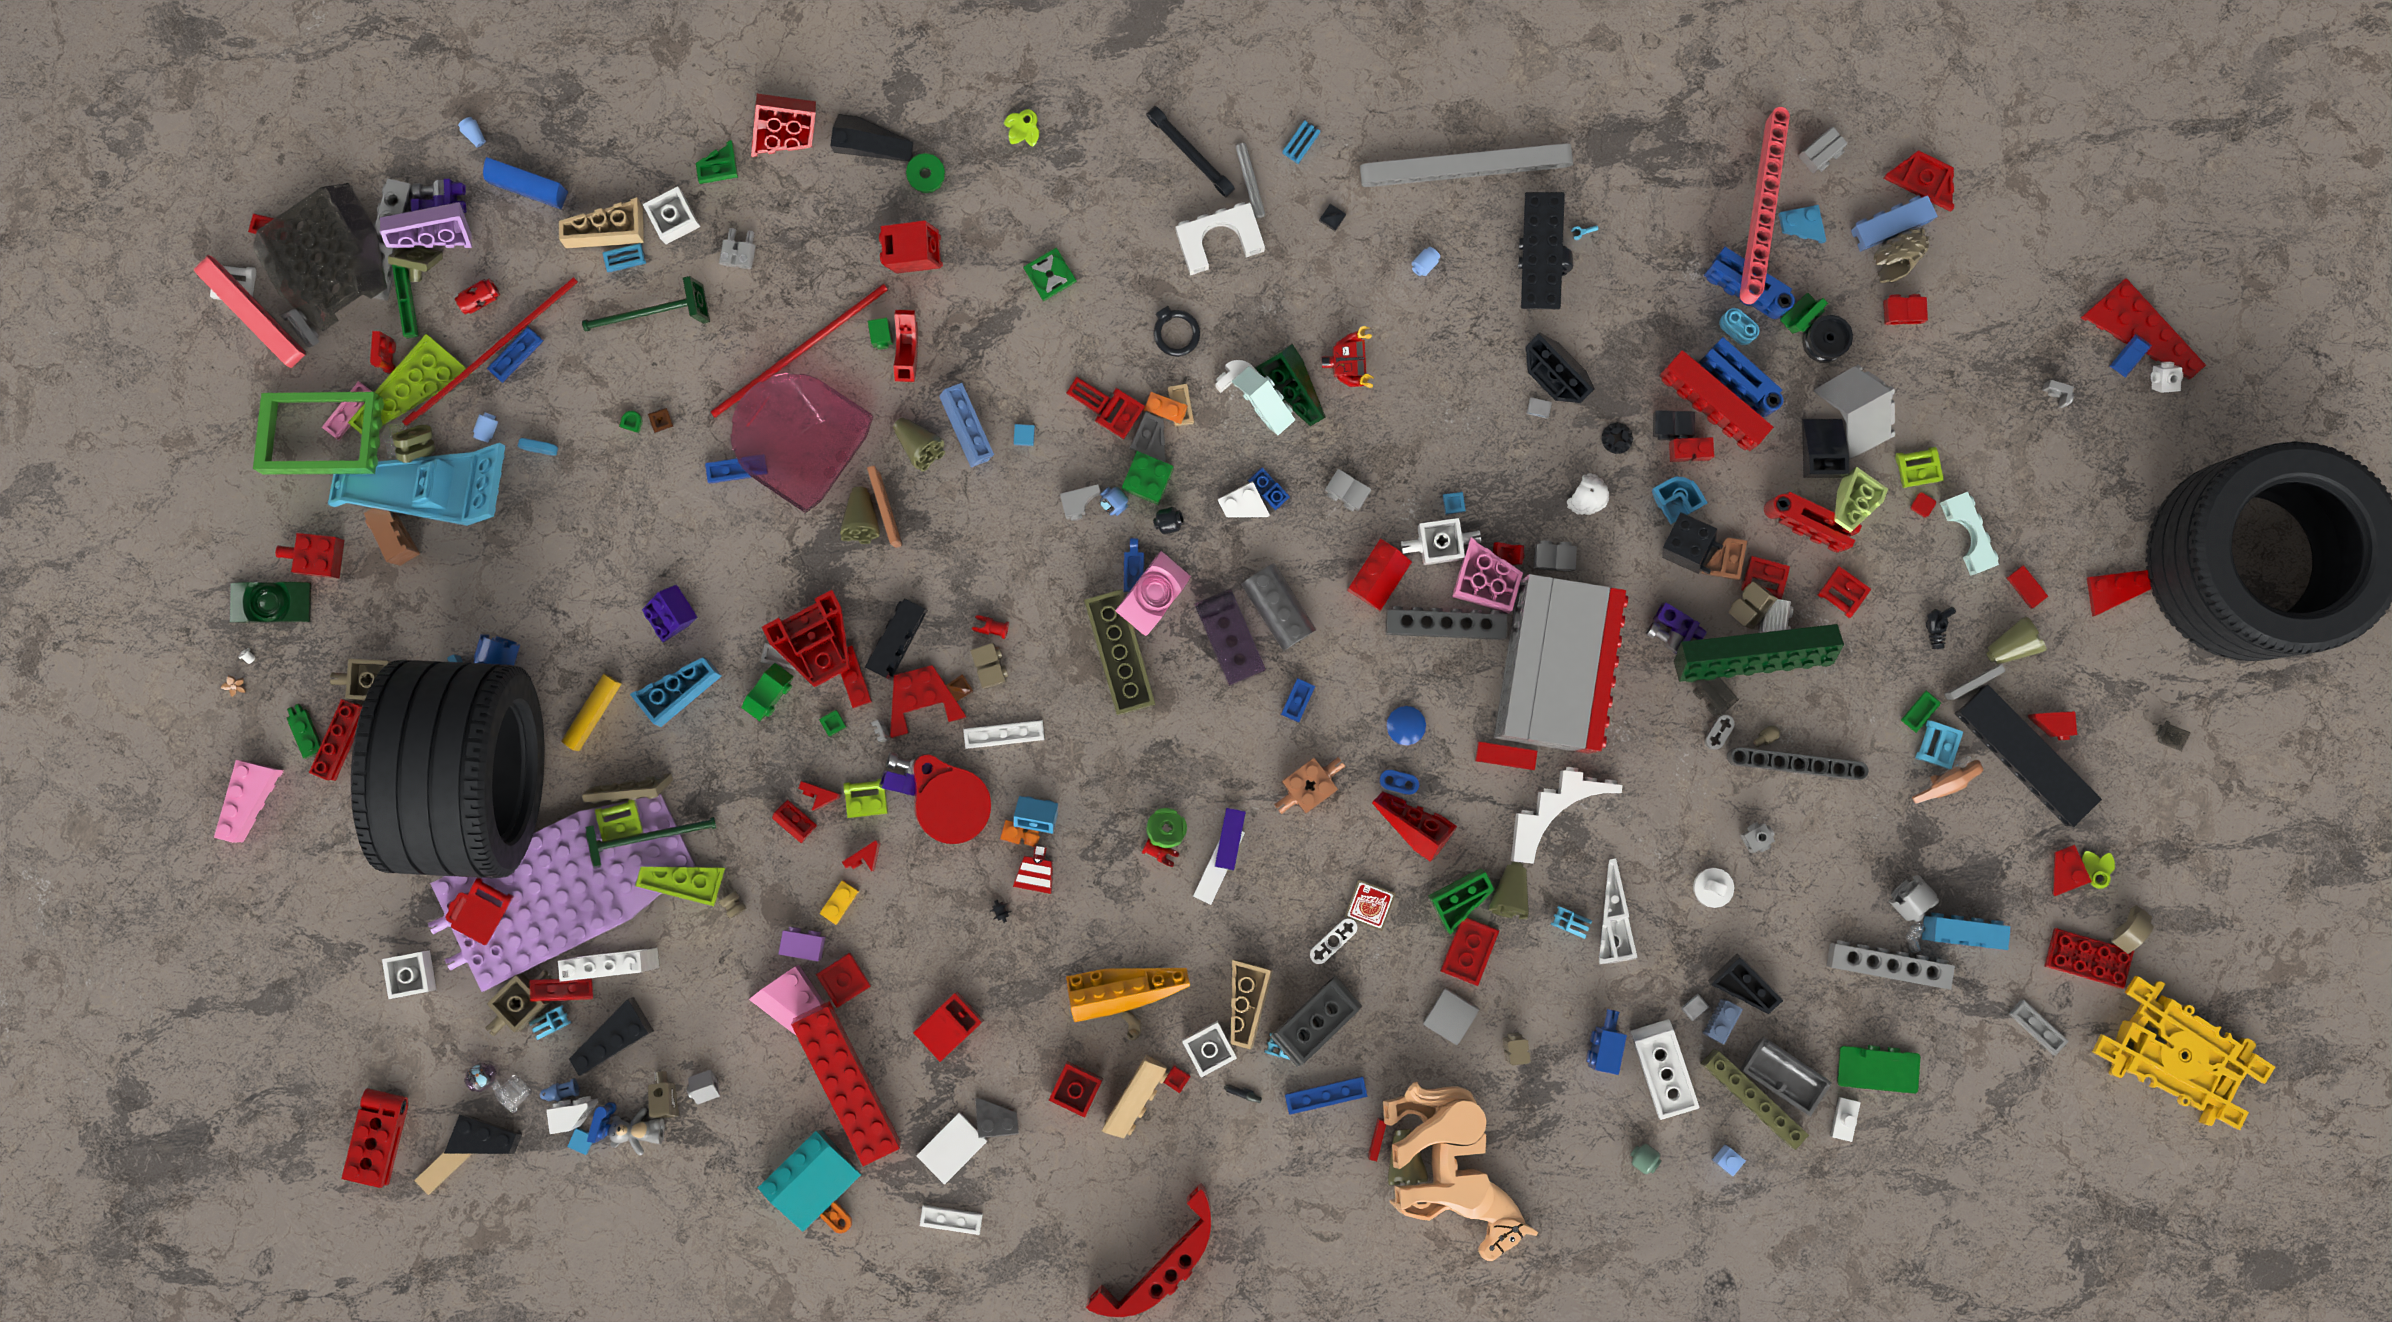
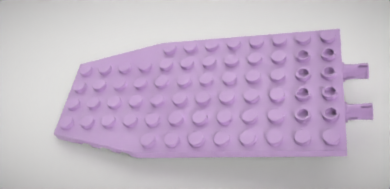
M662 794L651 799L647 797L636 799L644 833L677 826ZM628 801L620 802V803H616V804H611V805H607V806H602V807H597V808L605 809V808H609V807H612V806H616V805H620V804H623V803H627ZM597 808L576 812L533 833L528 850L514 873L503 878H481L484 883L514 896L489 943L483 945L452 929L461 947V952L445 959L446 964H450L448 968L453 970L467 962L481 992H484L513 978L515 975L521 974L631 920L662 894L635 886L640 866H696L681 834L603 849V852H599L601 868L593 869L585 827L594 825L596 840L602 842L595 815V809ZM628 810L604 817L605 822L630 816L631 811ZM444 876L430 883L444 912V916L428 923L429 928L432 927L430 930L433 934L449 926L451 927L452 923L448 922L445 918L449 911V904L455 900L458 893L464 892L468 894L477 877ZM480 889L476 893L500 907L503 903Z

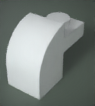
M1231 361L1225 365L1228 373L1224 372L1216 379V388L1220 393L1232 384L1231 381L1248 366L1256 372L1257 370L1246 361Z

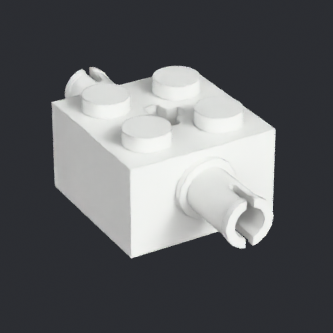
M1459 518L1420 523L1418 525V539L1401 541V547H1406L1401 550L1402 554L1420 551L1423 565L1459 561L1465 558L1464 545L1469 543L1470 538L1476 540L1477 543H1481V537H1478L1481 534L1480 530L1462 533ZM1439 538H1441L1442 541L1446 542L1443 544V546H1441L1439 543L1437 544Z

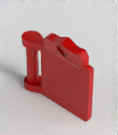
M476 878L468 894L464 892L458 893L455 900L449 904V911L445 918L448 922L452 923V929L483 945H487L514 896L484 883L481 878ZM478 889L502 901L501 907L477 895Z

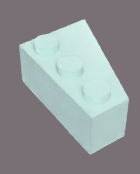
M1248 366L1231 381L1234 386L1243 391V397L1251 402L1255 408L1254 411L1275 434L1279 435L1295 421L1291 414L1293 410L1287 403H1283L1284 397L1278 390H1274L1273 386L1275 384L1268 376L1264 378Z

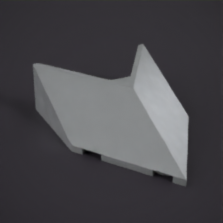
M1860 365L1852 367L1814 389L1818 396L1840 410L1846 421L1849 459L1895 436V431L1891 427L1895 423V402L1892 396L1895 394V388L1892 386L1887 387L1883 380L1869 371L1864 373L1861 371L1863 369Z

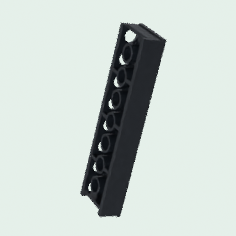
M1988 684L1982 686L1959 711L1954 713L2065 826L2075 827L2102 800Z

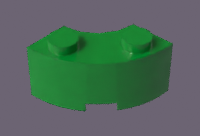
M774 663L763 673L755 687L747 694L741 708L758 721H761L765 716L770 717L775 710V704L783 694L786 695L792 688L790 683L794 676Z

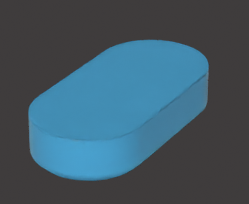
M520 438L517 447L523 450L556 456L558 452V447L554 444L527 438Z

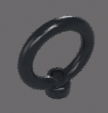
M1169 306L1155 314L1158 320L1154 326V340L1161 351L1170 356L1179 357L1189 354L1196 348L1200 340V327L1191 314L1182 310H1171ZM1172 318H1182L1192 328L1193 335L1190 343L1180 349L1169 347L1162 339V327Z

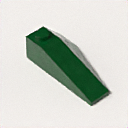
M1293 344L1278 351L1255 367L1260 375L1264 378L1268 376L1275 384L1273 386L1274 390H1278L1284 397L1282 401L1285 400L1293 407V411L1309 426L1326 418L1304 361Z

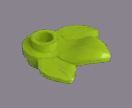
M1026 109L1020 114L1012 113L1007 116L1004 125L1010 128L1008 136L1011 144H1017L1024 139L1032 147L1037 143L1040 132L1036 126L1038 118L1034 111ZM1026 116H1030L1031 118L1029 123H1026L1024 121V118Z
M2085 851L2082 861L2092 881L2090 884L2098 889L2107 887L2111 880L2110 874L2115 869V861L2112 854L2107 853L2099 858L2094 853ZM2098 875L2103 877L2101 882L2096 881Z

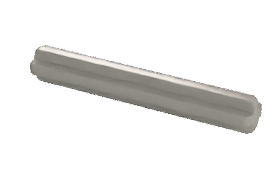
M1240 143L1236 145V151L1253 213L1256 219L1265 216V211L1247 146L1245 143Z

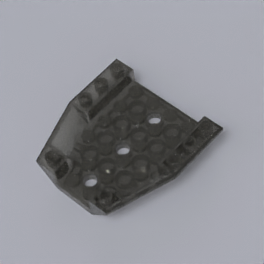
M349 183L320 187L257 230L252 248L277 293L298 311L300 310L321 331L338 322L339 320L335 313L361 295L372 299L387 289L377 231ZM303 221V227L297 230L298 223ZM321 252L320 260L315 261V255ZM339 284V290L333 293V286Z

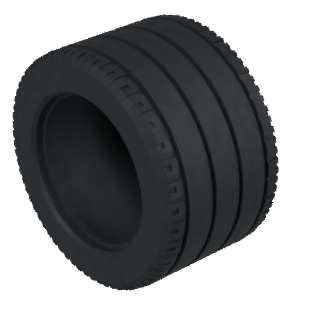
M2297 441L2274 443L2209 465L2179 483L2166 497L2167 499L2163 501L2161 507L2157 510L2158 514L2153 519L2154 522L2150 526L2151 531L2148 534L2149 539L2146 543L2148 548L2146 549L2147 557L2145 559V562L2148 563L2146 570H2148V578L2153 589L2152 595L2156 597L2155 601L2160 605V611L2165 613L2164 616L2166 619H2169L2171 626H2175L2176 630L2184 638H2189V641L2196 644L2197 647L2204 648L2205 651L2217 656L2241 661H2263L2323 652L2340 647L2374 626L2373 624H2376L2386 614L2385 610H2388L2391 606V493L2386 491L2387 487L2381 484L2380 478H2376L2375 473L2369 471L2366 465H2361L2359 460H2354L2351 455H2345V452L2337 451L2336 448H2328V446L2319 445L2318 443ZM2253 497L2268 500L2288 511L2299 522L2310 544L2312 571L2308 586L2299 601L2287 612L2273 608L2258 599L2246 587L2234 563L2232 554L2234 527L2241 511Z
M395 660L380 670L369 688L360 712L351 763V803L354 825L362 852L373 868L385 873L477 878H503L515 872L528 850L536 827L542 797L545 758L541 707L531 677L523 668L501 664Z

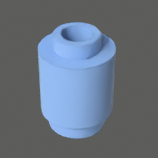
M1432 247L1424 249L1412 262V270L1418 276H1426L1439 262L1440 254Z
M484 412V415L479 414L473 429V438L489 443L499 422L495 420L496 416Z

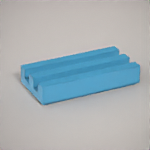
M1304 120L1282 154L1299 164L1321 131L1315 129L1313 125H1309ZM1305 128L1308 129L1290 154L1289 150ZM1311 132L1314 133V135L1311 137V139L1304 147L1302 152L1296 158L1295 154L1300 149L1302 144L1305 142Z
M638 243L602 252L607 272L646 264L642 244ZM638 250V253L608 259L610 256ZM640 257V259H636V260H632V261H628V262H624V263H620V264H616V265L610 266V264H614V263H618V262H622V261H626V260H630V259H634V258Z

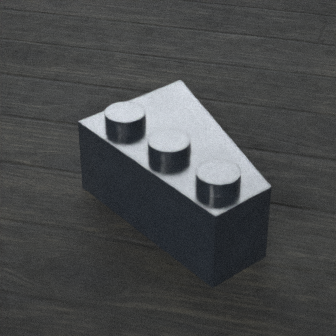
M1738 953L1708 980L1710 985L1767 1014H1770L1783 1002L1781 996Z

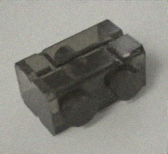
M1716 677L1713 680L1700 679L1692 685L1695 696L1700 700L1704 699L1708 704L1706 708L1713 715H1722L1739 700L1720 677Z

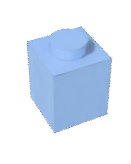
M1724 1145L1712 1159L1732 1176L1746 1162L1727 1145Z

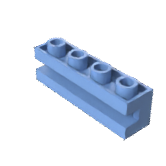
M1920 195L1910 199L1909 203L1904 206L1902 203L1897 204L1891 208L1892 211L1885 213V211H1881L1873 215L1874 218L1867 221L1865 218L1856 222V226L1851 230L1854 238L1858 237L1860 241L1857 245L1860 252L1897 237L1900 233L1930 223L1938 217L1928 195L1923 198Z
M960 383L944 389L939 397L970 467L989 461L994 453L963 384Z

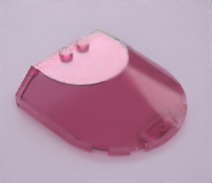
M789 373L777 374L772 376L771 379L764 382L760 381L754 385L740 400L732 418L733 426L732 434H730L732 449L741 467L752 478L803 513H807L823 500L865 441L873 415L815 377L801 373L800 375Z

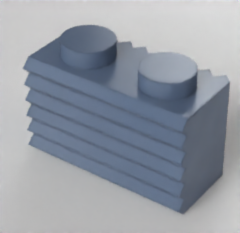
M1719 999L1720 1002L1716 1006L1714 1013H1712L1711 1020H1708L1709 1023L1706 1024L1707 1027H1705L1703 1034L1721 1044H1725L1743 1009L1728 1000Z

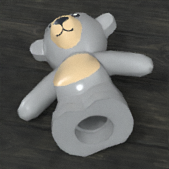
M646 1108L640 1109L630 1123L622 1121L619 1116H614L613 1123L609 1128L610 1145L616 1148L620 1143L629 1140L638 1155H643L644 1150L639 1140L662 1144L665 1130L664 1120L658 1118L641 1122L647 1114L648 1110Z

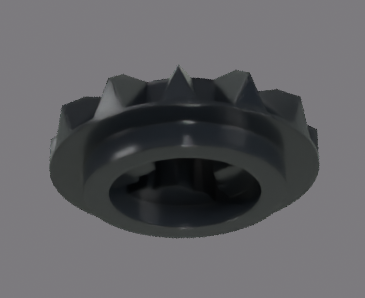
M1619 422L1609 424L1604 429L1601 437L1605 449L1614 454L1626 452L1632 446L1634 439L1632 430L1626 424ZM1622 432L1621 439H1623V441H1618L1614 445L1613 443L1615 442V437H1613L1612 434L1617 435L1618 433Z

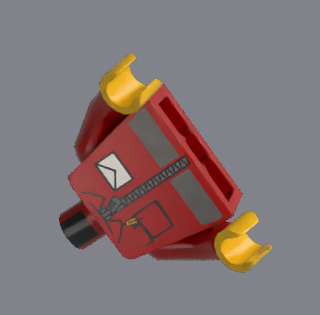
M1362 326L1358 331L1346 335L1333 346L1332 356L1321 357L1322 368H1333L1334 377L1349 387H1373V384L1367 383L1370 378L1373 379L1374 377L1366 374L1365 340H1362V338L1370 339L1372 337L1371 334L1365 335V331L1370 329V327Z

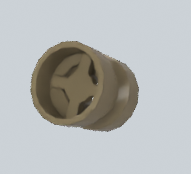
M736 891L719 901L720 905L726 908V915L729 919L747 909L744 903L738 900L739 895Z

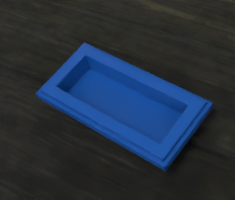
M2135 334L2111 363L2110 367L2126 378L2152 345Z

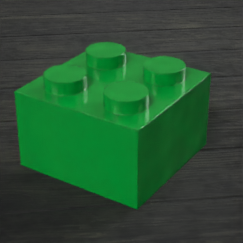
M1137 451L1122 485V490L1159 506L1174 471V466Z

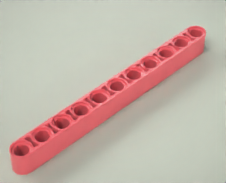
M1784 107L1775 108L1765 123L1740 288V299L1746 304H1753L1761 296L1765 287L1790 114Z

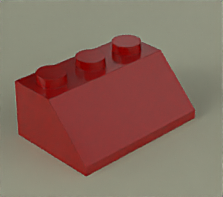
M1380 538L1347 591L1380 612L1412 561L1397 548Z

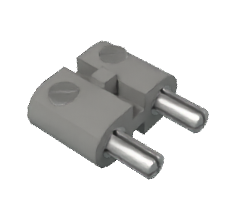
M730 228L727 240H723L719 264L728 267L752 269L756 245L752 244L754 232H747L746 242L734 241L736 229Z

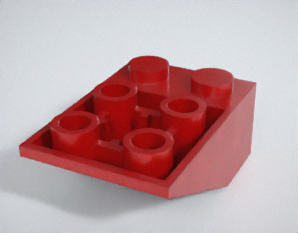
M957 991L913 1033L941 1062L984 1020Z

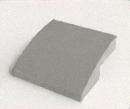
M1445 987L1424 1020L1423 1025L1458 1045L1480 1008Z

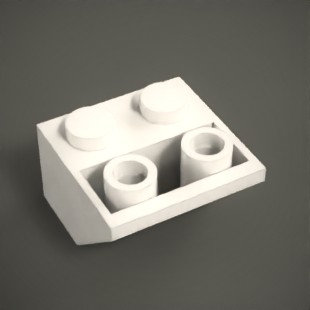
M586 1096L573 1100L572 1103L571 1099L554 1103L552 1108L547 1109L550 1134L571 1131L581 1126L597 1105L598 1098L591 1099V1096Z

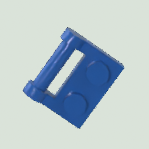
M608 1102L605 1106L596 1108L587 1142L596 1143L609 1135L611 1114L617 1110V1105L614 1102Z

